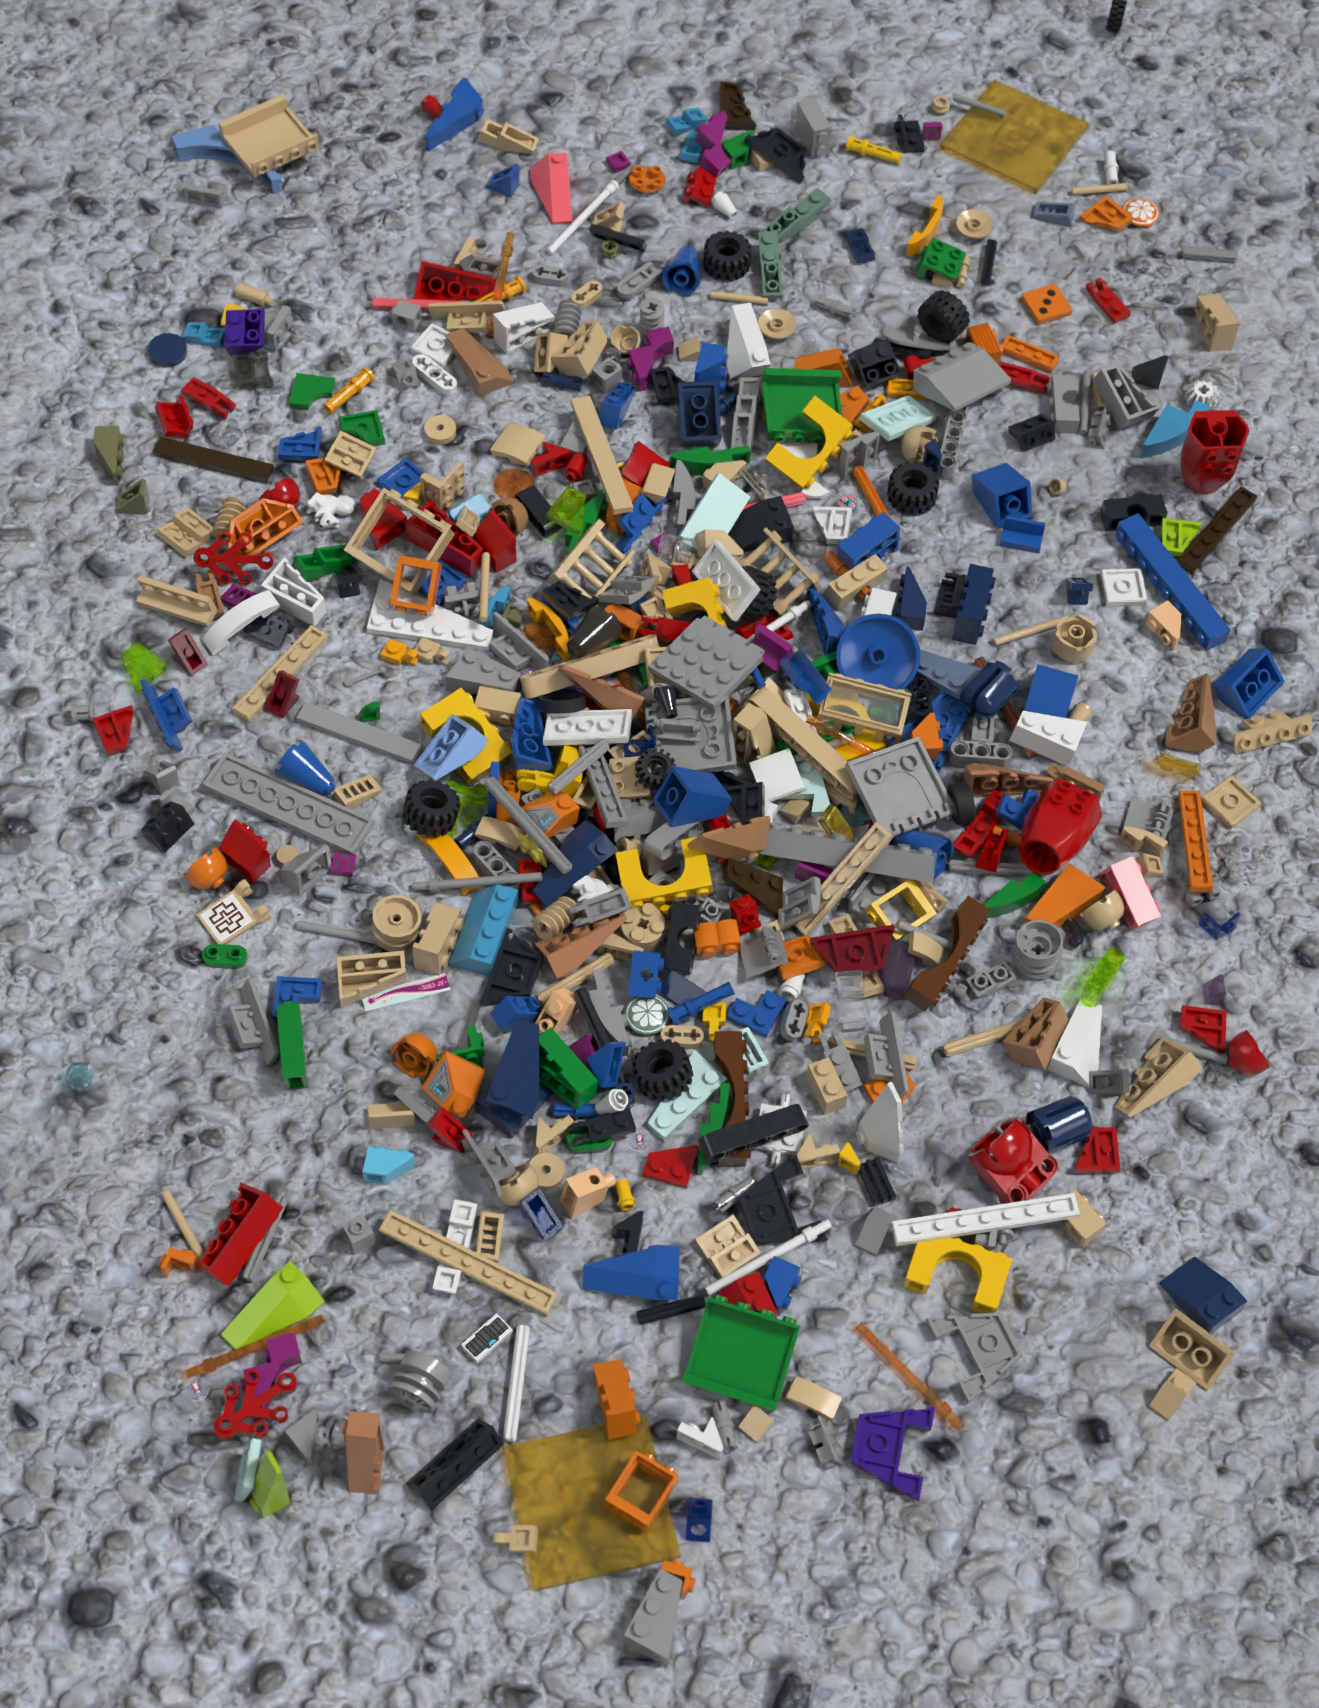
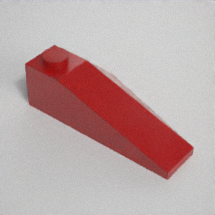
M420 260L413 299L476 300L494 292L497 279Z

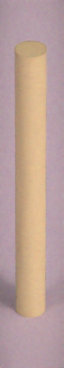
M487 552L482 553L479 610V620L481 622L488 620L490 554Z
M1063 617L992 639L993 644L998 646L1055 628Z
M167 1190L161 1196L192 1252L195 1253L198 1262H200L204 1251L171 1192Z

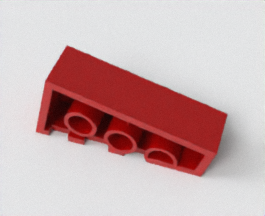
M242 1182L237 1189L240 1191L237 1199H232L228 1206L231 1210L226 1220H221L217 1227L219 1233L217 1238L211 1239L198 1264V1267L214 1280L226 1286H229L236 1279L242 1266L250 1259L252 1252L259 1242L264 1239L266 1232L278 1219L283 1209L266 1192Z

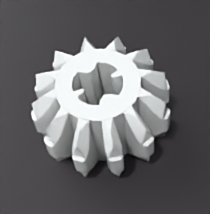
M1204 379L1201 382L1195 380L1194 383H1190L1185 393L1187 406H1193L1197 400L1209 405L1211 409L1216 406L1219 398L1217 386H1212V381L1206 383Z

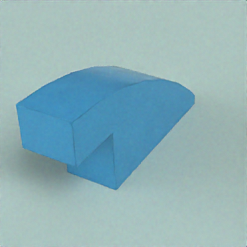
M1196 400L1189 413L1167 404L1144 442L1140 457L1147 458L1159 455L1183 444L1194 412L1209 411L1210 406Z

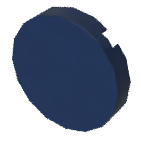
M160 334L150 341L148 354L151 361L158 366L170 367L173 364L176 366L185 360L187 344L177 334Z

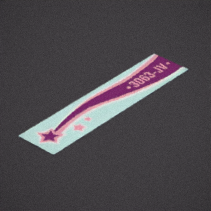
M446 973L390 987L364 998L362 1001L365 1011H370L449 991L450 986Z

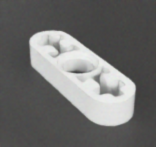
M419 354L412 359L416 373L440 393L446 396L456 393V379L428 356ZM434 372L440 374L438 377L435 378L430 376V374Z

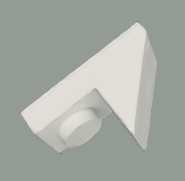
M711 1417L704 1433L701 1432L698 1426L692 1423L685 1424L681 1422L677 1430L676 1439L719 1460L721 1459L723 1445L713 1417Z

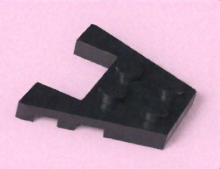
M797 1154L792 1155L738 1197L754 1243H785L801 1234L805 1228L809 1226L814 1227L821 1223V1220L798 1228L781 1182L804 1174ZM825 1231L817 1235V1239L811 1242L827 1241L828 1238Z

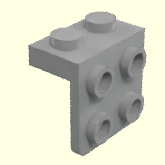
M283 305L278 315L265 312L264 347L273 350L277 349L293 323L291 307Z

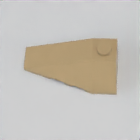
M1163 1036L1148 1051L1145 1056L1146 1063L1142 1069H1137L1135 1073L1136 1079L1133 1084L1129 1085L1130 1092L1121 1095L1115 1108L1126 1116L1132 1117L1187 1085L1203 1069L1190 1050Z

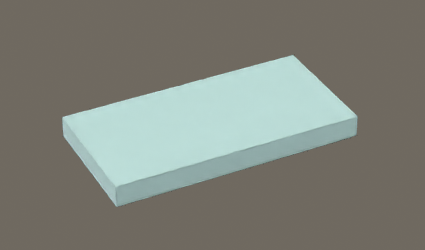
M907 395L862 413L859 420L875 432H879L887 441L904 435L914 426H927L934 423L938 416L913 397Z
M716 474L677 539L698 554L697 533L707 529L724 530L728 534L750 499V496L722 474Z

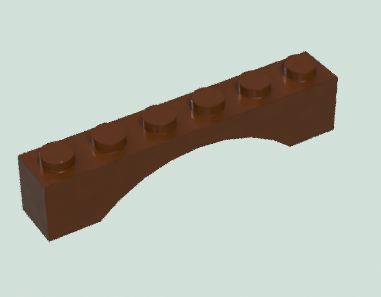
M969 895L964 899L950 920L952 945L946 961L932 969L921 971L904 993L903 997L924 1012L930 1006H936L941 999L940 991L944 992L951 982L948 979L949 976L955 975L960 968L959 960L963 961L969 953L968 945L972 946L979 935L976 932L978 929L981 931L988 922L986 916L990 911Z
M715 1031L714 1062L727 1077L734 1100V1109L726 1127L745 1121V1116H749V1102H745L744 1095H748V1081H744V1074H747L748 1066L747 1060H743V1053L747 1052V1041L742 1039V1031ZM751 1149L718 1160V1167H745L746 1160L751 1158Z

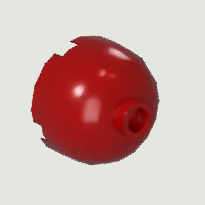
M289 477L275 483V488L271 491L268 488L259 498V500L264 498L290 504L296 509L300 501V491L295 481Z
M1247 1030L1240 1032L1232 1038L1228 1047L1230 1057L1227 1061L1234 1071L1238 1069L1245 1075L1253 1076L1270 1068L1266 1057L1261 1053L1258 1044Z

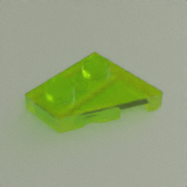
M568 486L547 512V518L581 535L585 494Z
M138 641L122 653L136 693L143 689L140 684L142 679L151 683L167 670L166 664Z

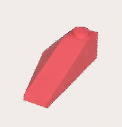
M548 153L530 167L531 185L537 191L538 198L544 204L545 211L553 225L572 224L567 153Z

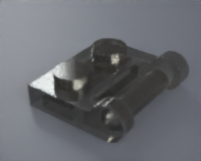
M266 351L232 355L239 390L273 387L274 381L273 377L270 376L267 362L269 357ZM258 361L260 363L263 377H257L254 362Z

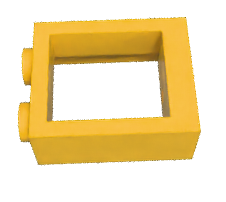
M912 879L905 881L865 909L868 920L876 927L892 925L879 906L901 893L919 917L918 920L910 925L919 928L937 914ZM894 929L890 946L909 933L902 930L897 932Z

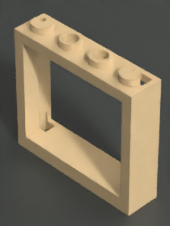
M383 488L344 548V551L394 582L395 572L360 551V548L390 501L442 532L426 560L437 562L455 533L450 529L451 525L441 519L438 522L434 519L435 515L424 509L422 512L417 509L419 505L412 500L404 501L401 499L402 495L396 490L391 489V491ZM419 569L411 582L402 577L401 587L416 595L431 570Z

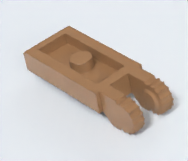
M207 570L208 580L210 581L202 582L201 574L196 572L197 592L211 597L218 610L213 619L221 618L224 615V610L213 572Z

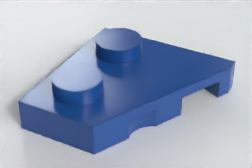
M316 427V431L305 434L303 431L294 436L280 439L278 459L296 461L319 459L322 427Z

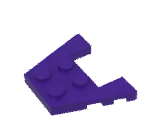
M926 1407V1409L922 1410L905 1409V1411L901 1412L885 1411L859 1414L850 1463L910 1498L919 1501L923 1477L899 1472V1463L906 1426L931 1431L935 1408Z

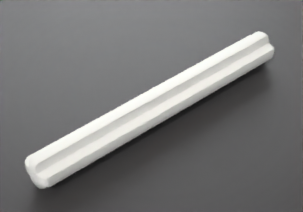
M518 1325L516 1330L503 1439L507 1442H515L517 1438L530 1328L526 1325Z

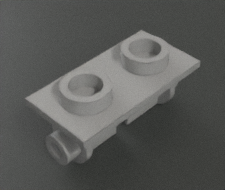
M1104 406L1103 412L1096 411L1093 414L1091 428L1087 437L1090 445L1100 443L1102 449L1105 448V443L1109 440V426H1112L1113 422L1112 415L1109 414L1107 406Z
M659 718L657 720V738L700 742L702 722Z
M820 1415L817 1416L819 1423L817 1421L808 1423L809 1428L807 1430L814 1446L821 1443L824 1445L816 1449L821 1465L825 1466L826 1470L835 1466L834 1462L845 1465L842 1459L844 1451L839 1442L836 1443L833 1434H835L833 1424L830 1420L827 1421Z

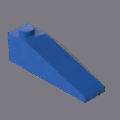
M812 584L806 589V597L811 603L810 610L824 655L836 651L838 641L846 626Z

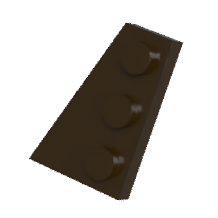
M720 81L719 113L724 111L727 114L725 126L755 131L757 125L751 118L750 109H747L745 105V98L739 84Z
M727 858L724 861L723 881L742 895L749 894L756 901L757 906L760 908L765 907L772 912V917L778 919V909L782 908L783 878Z

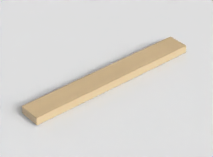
M591 397L571 398L572 409L613 515L633 512V504Z
M389 1210L379 1228L380 1233L451 1269L460 1270L463 1275L545 1316H548L558 1297V1293L392 1210Z

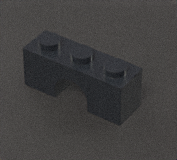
M1162 494L1103 500L1100 510L1105 531H1116L1118 522L1138 513L1149 527L1161 526L1162 519L1167 516Z
M673 902V907H669L667 919L671 920L670 927L665 930L664 942H667L666 951H662L661 958H664L663 968L665 970L692 974L695 951L683 948L680 945L679 939L682 932L687 929L699 930L702 913L701 906Z

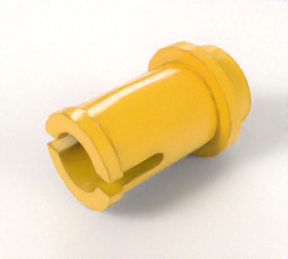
M627 1179L616 1181L614 1186L619 1199L617 1202L618 1207L622 1211L633 1209L636 1200L632 1197L629 1181Z

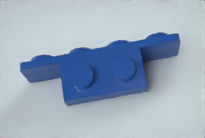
M644 494L636 496L632 501L633 512L623 513L617 521L625 532L615 546L620 552L625 554L632 548V543L642 535V530L645 526L652 522V517L655 513L663 508L662 504L667 499L666 497L656 504L652 500L649 502Z
M798 649L790 660L784 657L779 662L784 669L782 673L790 679L791 685L797 690L802 688L815 703L819 704L828 696L832 688L801 649Z
M142 679L140 681L143 688L141 692L150 703L149 709L158 720L156 724L165 735L164 741L166 745L179 752L182 751L183 747L177 733L193 721L178 689L172 687L159 697L155 687Z

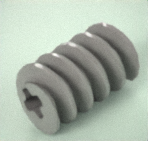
M646 298L641 302L639 334L642 339H646V331L664 327V304L656 298Z
M563 299L560 301L552 333L568 335V339L578 329L582 309L571 300Z

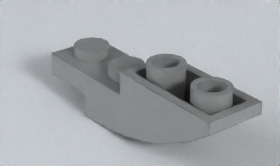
M677 460L676 468H672L675 470L672 478L674 484L670 483L669 495L673 496L672 504H676L675 512H679L678 516H674L673 528H677V536H679L686 521L692 515L696 505L694 485L688 470L681 460Z
M602 968L593 970L595 990L588 991L589 997L610 1042H626L623 1056H628L629 1047H632L630 1033L626 1034L625 1027H627L625 1013L621 1014L620 1006L614 1007L612 995L608 996L609 981L607 976H603Z

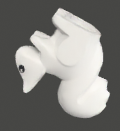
M316 493L307 502L309 508L306 513L316 512L314 521H320L322 528L339 529L338 524L340 522L333 515L335 513L342 516L350 515L354 511L356 504L354 499L347 495H340L337 498L333 495Z
M586 875L572 885L571 893H579L581 895L577 899V904H580L587 899L620 888V886L612 883L606 885L603 881ZM585 909L580 911L582 915L587 916Z

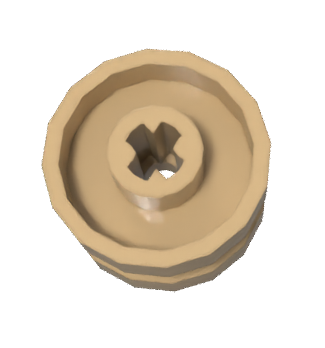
M390 895L377 902L373 909L371 930L376 944L389 952L405 951L411 948L417 942L420 933L421 911L419 906L411 898L404 895Z

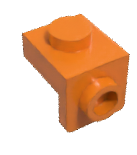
M170 1247L167 1254H163L159 1267L161 1268L162 1275L168 1278L173 1266L196 1273L199 1263L194 1252L188 1249H182L181 1251Z
M664 1560L662 1570L683 1580L680 1598L686 1599L687 1592H693L696 1578L692 1577L693 1569L684 1566V1563L678 1560H670V1562Z

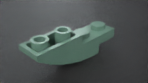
M817 187L793 209L789 206L766 226L763 231H777L778 242L796 235L818 219L817 214L831 202L830 197Z
M759 231L758 259L763 297H782L777 231Z

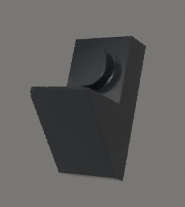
M355 568L334 572L341 598L360 595L359 575Z
M644 1211L634 1213L612 1228L613 1238L624 1239L622 1253L627 1254V1252L638 1251Z

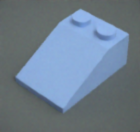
M452 714L414 766L434 780H437L475 758L484 749L489 739L474 727Z

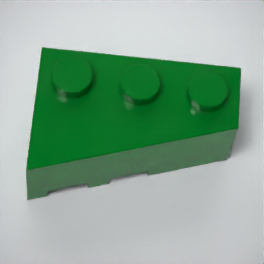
M552 1028L540 1034L539 1081L575 1109H579L596 1097L598 1080Z

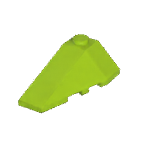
M289 1261L263 1286L221 1333V1336L238 1352L264 1340V1337L272 1333L281 1332L289 1325L308 1319L325 1301L309 1279Z
M271 1451L266 1452L260 1458L255 1473L253 1489L251 1490L252 1499L249 1500L255 1513L260 1511L263 1518L290 1504L282 1471Z

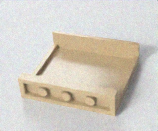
M284 94L219 122L221 138L254 178L319 149L318 134H310L288 107V100Z

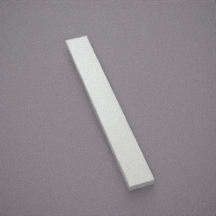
M1070 1193L891 1221V1228L895 1245L901 1246L1079 1218L1080 1212L1075 1194Z

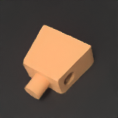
M597 1168L567 1178L560 1197V1203L570 1218L573 1219L602 1203L608 1188L616 1184L615 1178L611 1172L602 1175Z

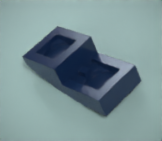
M863 228L845 232L848 246L857 263L875 260V252L869 245V237Z

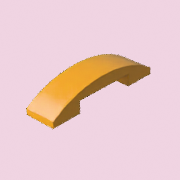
M938 194L932 203L929 214L930 222L923 233L915 231L908 241L906 257L914 256L922 251L923 246H928L932 237H935L941 221L942 195Z
M531 597L527 598L529 615L537 626L546 623L556 637V650L563 662L571 660L569 638L561 619L544 603Z
M416 832V835L425 847L433 851L451 874L452 879L479 877L462 850L448 834L444 836L440 834V837H426V835H419ZM481 886L460 887L458 889L466 896Z

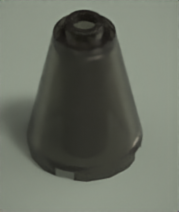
M596 605L591 607L567 642L568 653L572 657L580 659L616 642L620 638L619 634L622 632V628L615 614L612 612L609 614L604 610L605 607Z

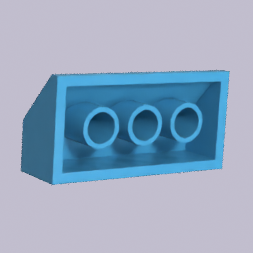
M496 884L476 890L449 966L490 976L506 929L510 928L518 905L517 889Z

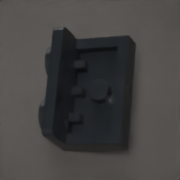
M169 801L161 807V810L154 817L146 822L141 831L143 834L151 837L159 851L166 853L194 825V822L183 805Z

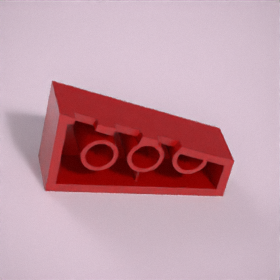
M430 499L419 510L422 512L424 509L435 515L434 519L438 522L441 519L451 525L450 529L455 533L440 559L471 577L481 567L484 548L469 534L463 533L455 525L456 522L448 519L447 514L442 509L439 510L435 506V502ZM412 515L406 521L405 539L430 553L442 532Z

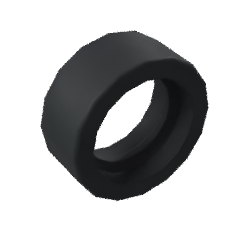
M961 782L949 785L947 793L953 803L951 809L954 822L957 825L973 822L976 810L968 783Z

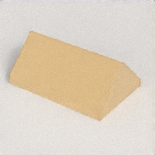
M1176 1308L1149 1345V1347L1206 1390L1211 1388L1235 1354L1234 1351Z

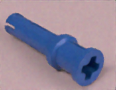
M727 981L721 986L692 1000L690 998L685 999L684 1003L674 1008L669 1007L667 1010L673 1023L679 1025V1022L689 1017H696L697 1012L734 995L735 992L730 982Z

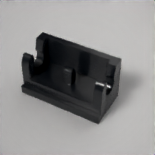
M945 573V578L947 579H942L934 615L956 619L965 582V574Z

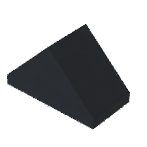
M1167 354L1133 366V383L1159 389L1168 361Z

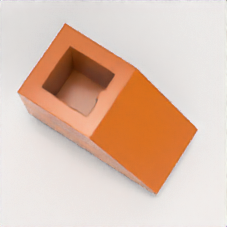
M930 713L912 731L911 739L920 737L931 760H938L940 751H943L942 738L939 739L938 733H940V723L936 721L935 713Z

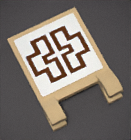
M245 879L240 881L233 891L196 914L217 944H227L254 925L271 918L269 910L264 904L253 912L245 902L243 897H247L253 892Z

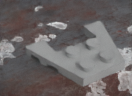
M1001 1312L971 1314L970 1316L957 1317V1315L947 1316V1318L929 1317L926 1320L935 1340L958 1332L979 1372L958 1382V1387L967 1404L978 1397L1023 1355Z

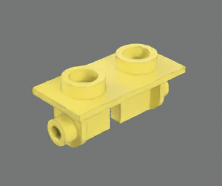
M518 832L521 850L531 855L536 863L539 862L544 867H548L546 860L549 858L543 850L539 848L528 834L524 836Z

